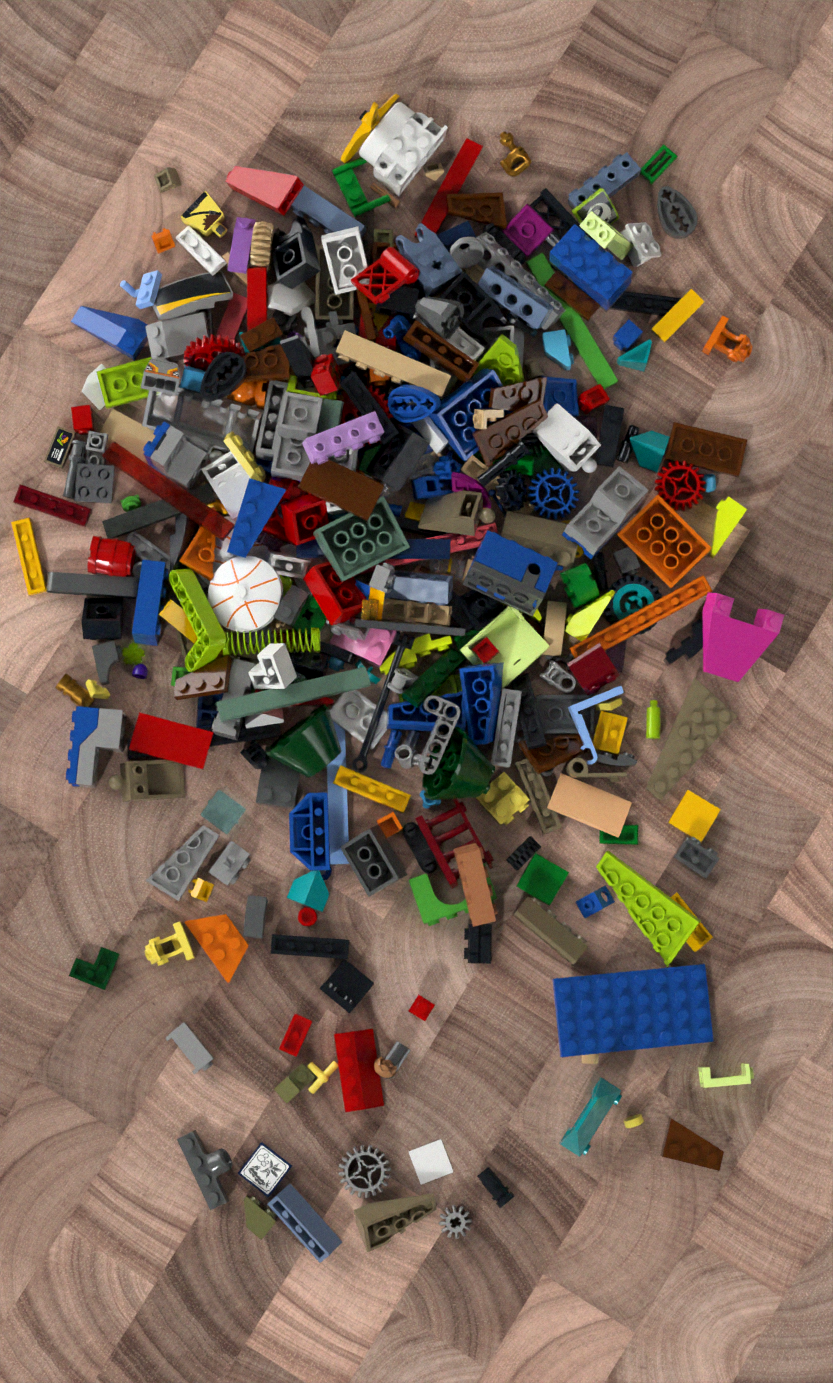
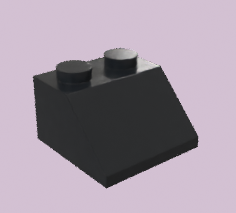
M85 598L81 621L83 639H122L123 598Z

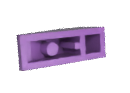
M241 217L236 219L228 263V271L247 273L251 256L253 227L256 223L255 219Z

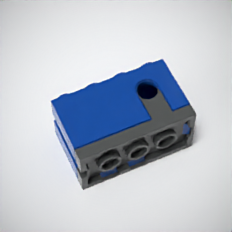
M487 531L477 549L463 585L533 616L544 598L558 562L550 557L536 553L533 549L525 548L513 540L501 537L496 532Z

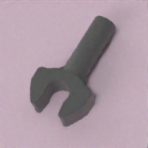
M572 653L567 656L561 655V657L546 655L545 659L564 663L567 666V670L571 671L567 663L574 658Z

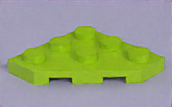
M501 334L478 362L479 366L473 373V376L483 368L494 369L503 386L523 382L524 376L517 345Z

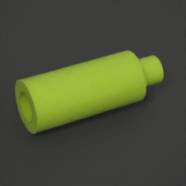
M650 700V707H647V739H660L661 708L658 707L657 700Z

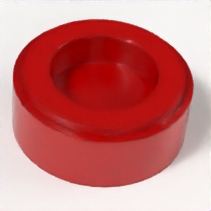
M304 907L298 913V920L303 926H312L317 921V913L311 907Z

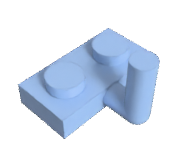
M158 270L143 274L140 289H134L125 280L120 283V287L132 297H137L136 306L139 309L147 308L155 303L162 274Z

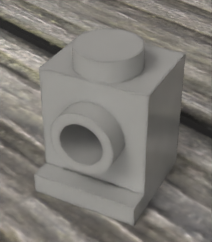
M386 562L383 565L377 564L369 586L385 593H391L392 589L389 588V585L392 586L395 580L394 566Z

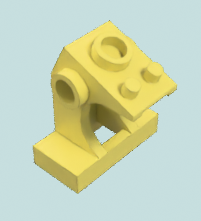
M179 921L173 924L176 934L160 940V937L149 940V944L145 946V956L151 964L163 965L169 962L168 958L183 952L187 961L195 958L182 922ZM172 941L176 951L165 955L161 944Z

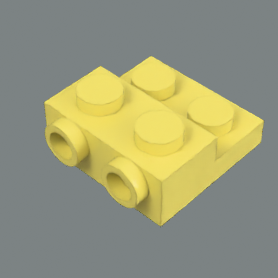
M505 772L490 783V789L487 794L482 793L479 797H476L500 826L503 823L507 826L514 820L513 815L517 811L522 813L529 806L527 802L530 800Z

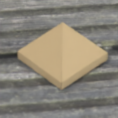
M441 163L423 166L426 177L434 181L444 173Z

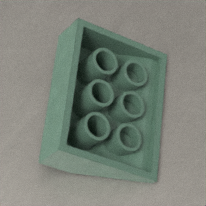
M384 496L378 499L368 521L349 513L313 532L322 552L342 582L410 548Z

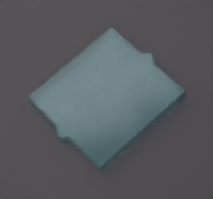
M218 790L214 797L208 800V805L200 815L228 835L234 825L239 823L238 820L246 809L221 790Z

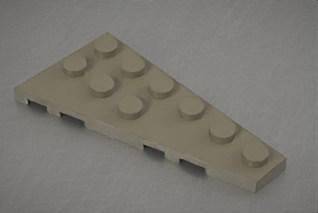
M695 677L646 786V789L659 801L662 800L737 717L733 711Z

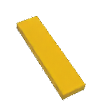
M29 517L13 521L11 524L28 595L46 592L47 586L31 519Z
M170 600L159 615L195 644L198 638L184 610L173 600ZM223 649L220 651V653L218 654V656L215 658L214 661H216V660H218V659H220V658L222 657V655H223Z
M341 765L333 781V784L401 813H404L411 797L410 794Z

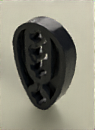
M224 352L214 358L208 366L201 383L200 393L204 400L211 402L224 398L244 383L248 370L243 358L234 352ZM232 361H235V362L238 361L239 366H238V367L235 366V365L233 366L231 362H232ZM232 367L233 373L226 374L225 369H230ZM219 375H225L226 380H220ZM207 389H209V390L212 389L213 394H212V395H210V394L207 395L206 390H207Z

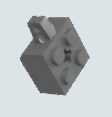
M336 311L328 312L330 322L326 323V328L316 329L320 354H333L337 365L349 363L338 358L339 355L336 354L337 348L333 347V344L336 343L337 339L341 340L345 330L356 335L354 322L343 324V320H338Z

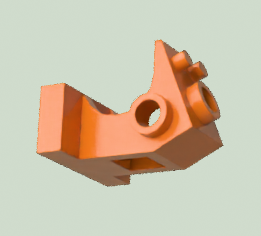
M722 315L702 352L709 355L711 350L715 348L728 355L727 358L731 361H741L744 363L746 357H749L752 352L753 346L749 341L750 339L747 335L740 334L736 336L725 328L729 318ZM726 339L736 343L734 350L723 345Z

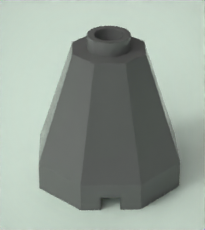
M426 296L419 299L415 305L416 315L430 330L444 340L445 338L450 339L461 323L458 321V317L463 318L464 315L463 304L455 300Z

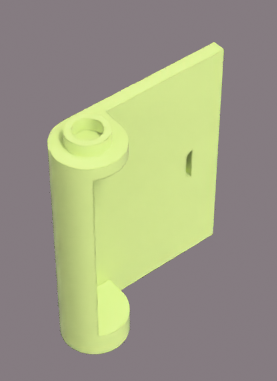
M511 606L504 609L460 649L472 665L484 664L472 649L487 637L500 652L487 664L504 662L502 688L509 685L550 648L546 641L522 616L524 612Z

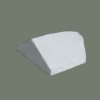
M283 708L245 716L246 728L284 723Z

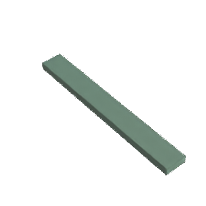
M365 666L290 684L285 689H269L216 702L220 720L224 722L369 687L371 683Z

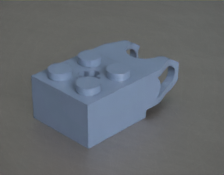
M420 223L415 229L420 243H413L402 235L397 236L395 242L400 254L419 269V277L415 282L424 295L430 297L452 285L462 274V270L437 235Z

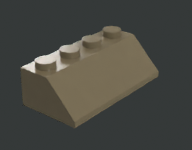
M507 511L501 537L513 540L525 548L533 549L538 554L550 557L558 562L557 565L573 568L578 544L568 541L562 536L568 524L515 511Z
M527 897L513 916L571 965L575 964L588 946L585 945L587 941L579 934L577 936L573 935L570 932L572 928L565 922L560 924L555 919L557 916L552 911L542 909L540 907L542 903L535 897H532V899Z

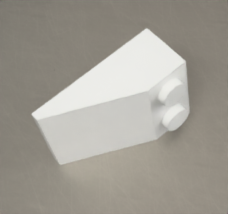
M359 227L322 235L321 240L335 295L356 290V287L351 283V279L368 267ZM362 279L359 283L369 284L370 279Z

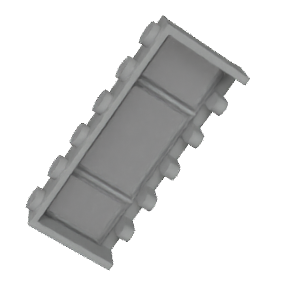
M179 384L177 396L149 390L142 426L155 431L156 427L159 424L162 425L165 421L183 432L187 441H190L192 436L196 434L208 442L212 441L214 448L220 449L223 452H230V449L223 440L228 433L233 431L235 435L240 436L246 450L254 454L264 410L226 398L209 402L204 400L200 392L182 388Z

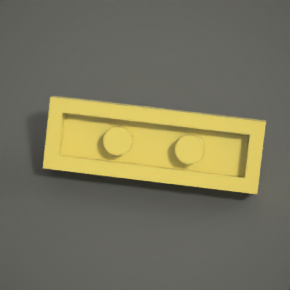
M233 431L228 433L223 441L251 479L264 482L266 478L264 469L254 461L251 451L246 450L243 446L240 436L235 435Z

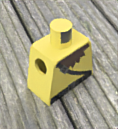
M206 191L181 215L184 224L189 225L205 237H209L214 232L221 238L228 230L221 224L225 220L223 212Z

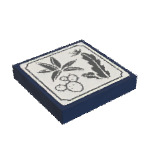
M261 1142L238 1174L269 1197L291 1169L292 1165Z

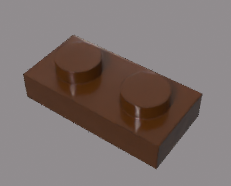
M274 317L241 334L240 337L247 350L252 352L282 336L283 333Z

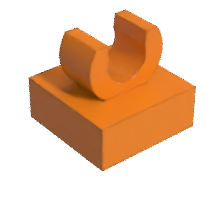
M164 228L162 232L157 234L153 232L151 236L158 254L175 247L169 229L166 230Z

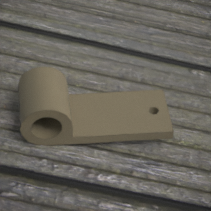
M574 758L566 765V773L572 778H609L610 782H621L619 778L626 777V772L588 773L587 763L582 758Z

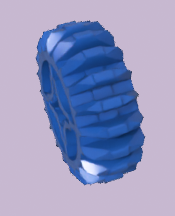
M550 468L549 474L544 469L542 471L543 477L539 473L536 474L538 481L535 479L531 480L535 487H528L529 490L533 491V493L528 494V497H534V500L529 503L531 505L536 503L537 505L534 511L540 508L539 516L546 512V519H549L551 514H553L554 520L558 517L557 513H559L561 518L565 517L563 511L570 514L571 510L568 507L575 508L576 505L572 501L579 500V498L573 496L579 493V490H573V487H576L578 484L573 483L571 485L570 483L574 477L571 476L567 479V471L560 475V468L557 469L556 474H554L553 468ZM555 478L562 481V483L558 486H552L546 479ZM542 484L546 495L540 501L538 492ZM565 487H567L568 489V499L566 503L563 501L564 499L561 496V492ZM560 488L557 491L558 494H556L558 495L557 498L552 497L547 500V498L550 496V489L554 491ZM549 501H554L561 508L550 509L544 505Z

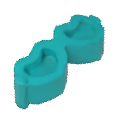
M361 659L355 663L356 668L364 667ZM370 666L366 669L370 682L377 684L382 678H378L370 673L374 669Z

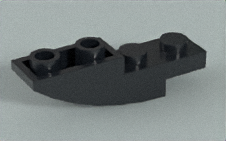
M698 619L691 625L692 629L689 632L693 638L688 636L680 642L682 644L681 647L678 649L673 647L665 653L667 657L663 661L667 666L671 665L681 656H684L689 661L703 648V621L701 619Z

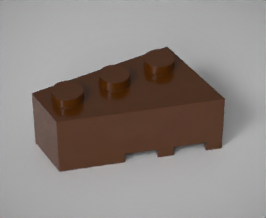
M669 1117L660 1156L720 1171L724 1151Z

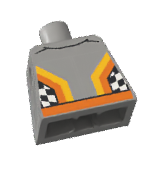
M164 358L160 360L150 359L143 373L141 388L177 396L180 381L178 364L169 362Z

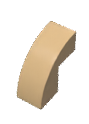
M548 601L543 639L550 648L542 655L561 657L567 603Z

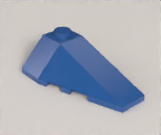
M80 306L71 320V323L134 361L148 341L145 328L148 324L136 318Z

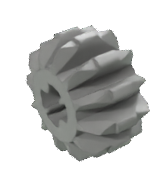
M452 1205L453 1212H450L446 1207L445 1211L448 1215L440 1214V1217L446 1219V1221H440L439 1225H446L441 1230L442 1233L450 1230L447 1235L448 1238L452 1236L453 1232L455 1233V1239L459 1238L458 1232L466 1236L463 1228L471 1230V1227L465 1223H471L472 1219H465L470 1214L469 1211L461 1214L463 1206H460L458 1212L455 1205ZM456 1217L460 1218V1225H456L455 1227L451 1226V1219H455Z

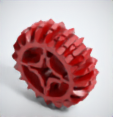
M677 460L674 467L670 462L668 463L669 470L663 466L661 469L663 473L658 472L657 477L660 479H656L654 483L660 486L655 487L654 490L657 492L661 491L658 495L663 497V500L668 502L670 507L673 505L674 511H677L678 506H681V511L684 512L685 505L691 510L693 508L692 503L697 506L699 504L697 499H703V495L700 493H705L706 489L700 486L705 485L706 481H700L704 475H697L700 470L699 468L692 470L693 463L687 467L686 461H683L682 466H680ZM675 472L684 473L680 478L669 477L670 474ZM689 476L695 483V490L687 483ZM683 479H685L683 482V487L685 488H681L678 491V493H676L678 484L681 483ZM665 482L669 483L668 485L672 487V496L667 493ZM680 494L692 496L686 500H676Z

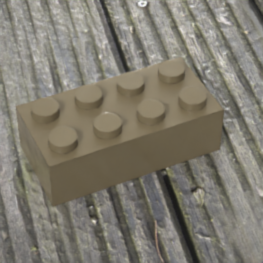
M316 245L320 272L316 274V325H326V323L330 322L328 312L336 311L338 320H343V324L353 323L354 290L335 295L323 245Z

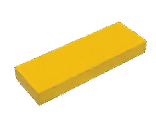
M690 289L651 330L665 343L705 301Z

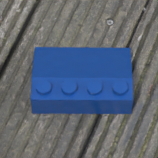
M481 369L466 383L441 401L440 407L429 415L430 419L447 438L450 446L463 461H466L479 450L472 435V432L478 430L474 428L473 423L474 409H494L488 408L491 388L503 386L494 369ZM504 410V416L514 411Z

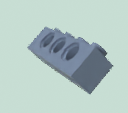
M495 266L486 268L478 282V285L495 300L498 306L506 307L514 317L522 318L533 329L543 327L555 308ZM497 284L502 288L501 293L496 289ZM512 294L517 297V303L512 301ZM527 305L532 307V314L527 311Z

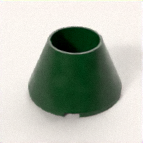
M326 704L321 705L312 711L311 715L301 719L270 746L271 750H266V754L308 778L321 771L341 753L329 707Z

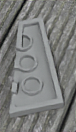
M203 825L146 881L177 901H180L220 835Z

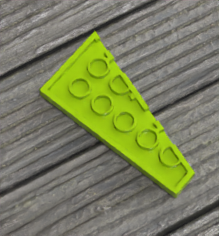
M607 851L596 868L608 885L614 889L620 902L624 903L630 916L643 934L649 938L654 945L653 948L656 952H659L664 959L663 962L668 967L701 920L610 851Z

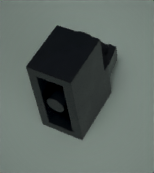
M415 282L406 284V286L402 285L400 289L392 292L390 298L382 304L377 303L375 313L391 317L402 315L408 321H412L419 294L418 288H414Z

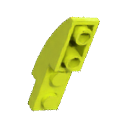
M426 634L416 638L411 650L405 648L398 668L411 669L415 667L417 655L425 657L431 655V651L437 649L438 652L448 650L449 646L452 645L451 637L446 636L431 641L430 634ZM395 652L380 666L381 674L385 673V675H388Z

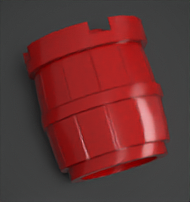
M93 536L89 549L91 553L90 557H88V572L92 574H105L112 577L131 576L135 562L136 546L116 538L108 539L102 538V536Z

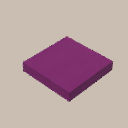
M526 204L508 223L506 229L502 230L527 257H530L554 231L529 204Z

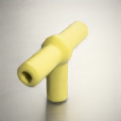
M333 1061L323 1072L311 1062L307 1068L318 1078L308 1090L314 1094L323 1083L329 1080L330 1075L339 1067L338 1064Z

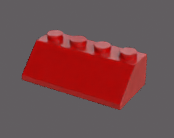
M373 1028L334 1034L345 1112L384 1106L380 1075L374 1068L377 1053Z

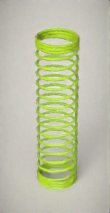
M311 627L310 648L307 628H305L304 649L301 629L299 628L298 650L294 628L292 629V650L290 648L288 629H286V648H289L290 653L293 652L294 646L298 653L300 645L302 652H305L306 643L309 652L312 650V643L314 651H320L319 627ZM268 629V644H267V645L271 644V641H270V630H269V629ZM274 629V644H276V630ZM280 629V643H283L282 629ZM257 630L255 631V651L252 646L251 631H249V651H247L245 631H243L242 652L239 632L237 631L236 653L233 644V632L231 631V647L229 632H224L226 636V643L222 648L224 656H230L232 649L236 656L238 648L241 655L244 654V649L247 655L250 654V650H252L254 655L257 649L258 653H260ZM261 630V632H262L261 651L263 650V648H265L263 630Z

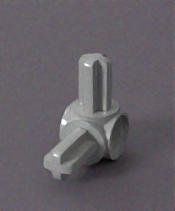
M415 730L409 731L405 744L399 746L395 751L399 764L405 769L415 765L418 766L421 755L415 749L420 733ZM430 757L427 763H423V766H425V768L432 767V765L430 764L432 757Z

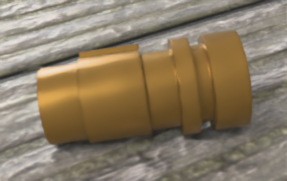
M66 673L55 688L60 692L63 691L65 696L71 697L70 700L77 706L90 707L96 698H91L88 690L78 685L75 679L72 680V677Z

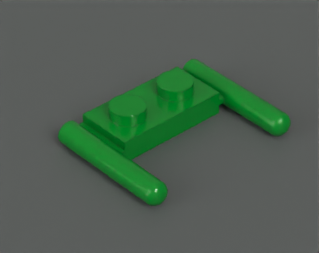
M362 157L332 169V173L353 217L388 203L391 200L389 195H385L368 203L352 170L367 163Z

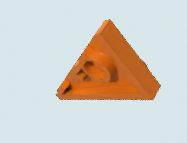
M214 507L179 560V562L209 581L214 577L215 523L217 522L216 508Z

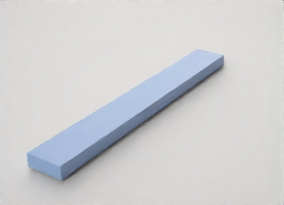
M335 722L333 724L341 753L327 765L330 865L349 864L340 846L349 841L347 789L333 784L339 766L346 767L345 730Z

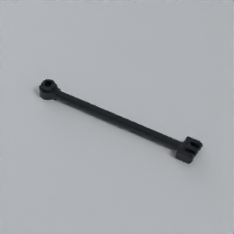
M396 631L392 642L398 646L358 757L352 761V767L355 771H357L356 763L358 761L362 762V767L358 768V772H364L368 767L367 755L390 692L387 684L392 681L395 675L394 671L399 667L405 648L411 650L415 637L411 636L409 642H406L408 634L405 633L402 639L399 640L400 631Z

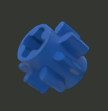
M441 456L439 461L434 464V471L440 479H452V473H457L458 470L457 462L452 460V456Z

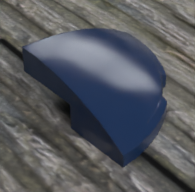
M224 693L198 697L196 728L212 727L214 718L218 714L216 702H219L220 699L222 700Z

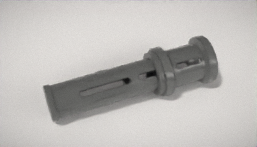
M72 440L71 442L73 447L71 455L68 457L70 464L63 497L71 499L75 497L77 463L85 462L84 454L87 443L79 440Z

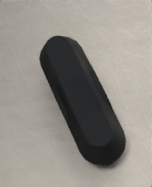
M493 223L484 226L483 233L487 232L492 235L495 241L505 248L514 260L518 261L521 265L524 264L526 256L523 251L511 242L498 227H495Z
M414 822L405 824L403 835L422 871L428 874L435 872L438 866L437 861L419 826Z

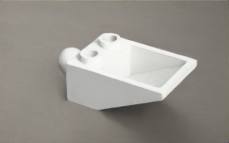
M556 403L547 412L548 418L533 430V433L565 471H577L582 466L585 472H594L597 468V463L590 456L601 444L587 428Z
M214 450L209 455L211 464L201 470L228 514L235 521L238 517L250 477L231 451L223 455L221 451Z

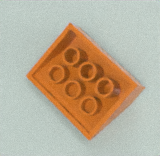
M658 494L617 534L670 588L675 586L712 549Z

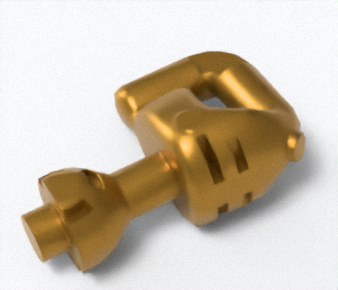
M504 131L500 134L501 139L499 142L503 146L508 147L511 152L500 162V165L509 176L516 177L530 166L532 160L522 146L517 147L515 145L512 133L509 132L507 134ZM518 161H524L515 169L512 168Z

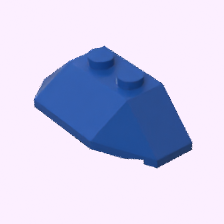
M328 792L308 793L289 813L290 853L310 871L330 870Z

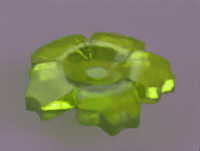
M134 642L129 645V649L124 647L122 650L123 656L126 657L123 660L126 665H132L133 662L135 665L141 664V657L145 656V651L142 648H138V644Z

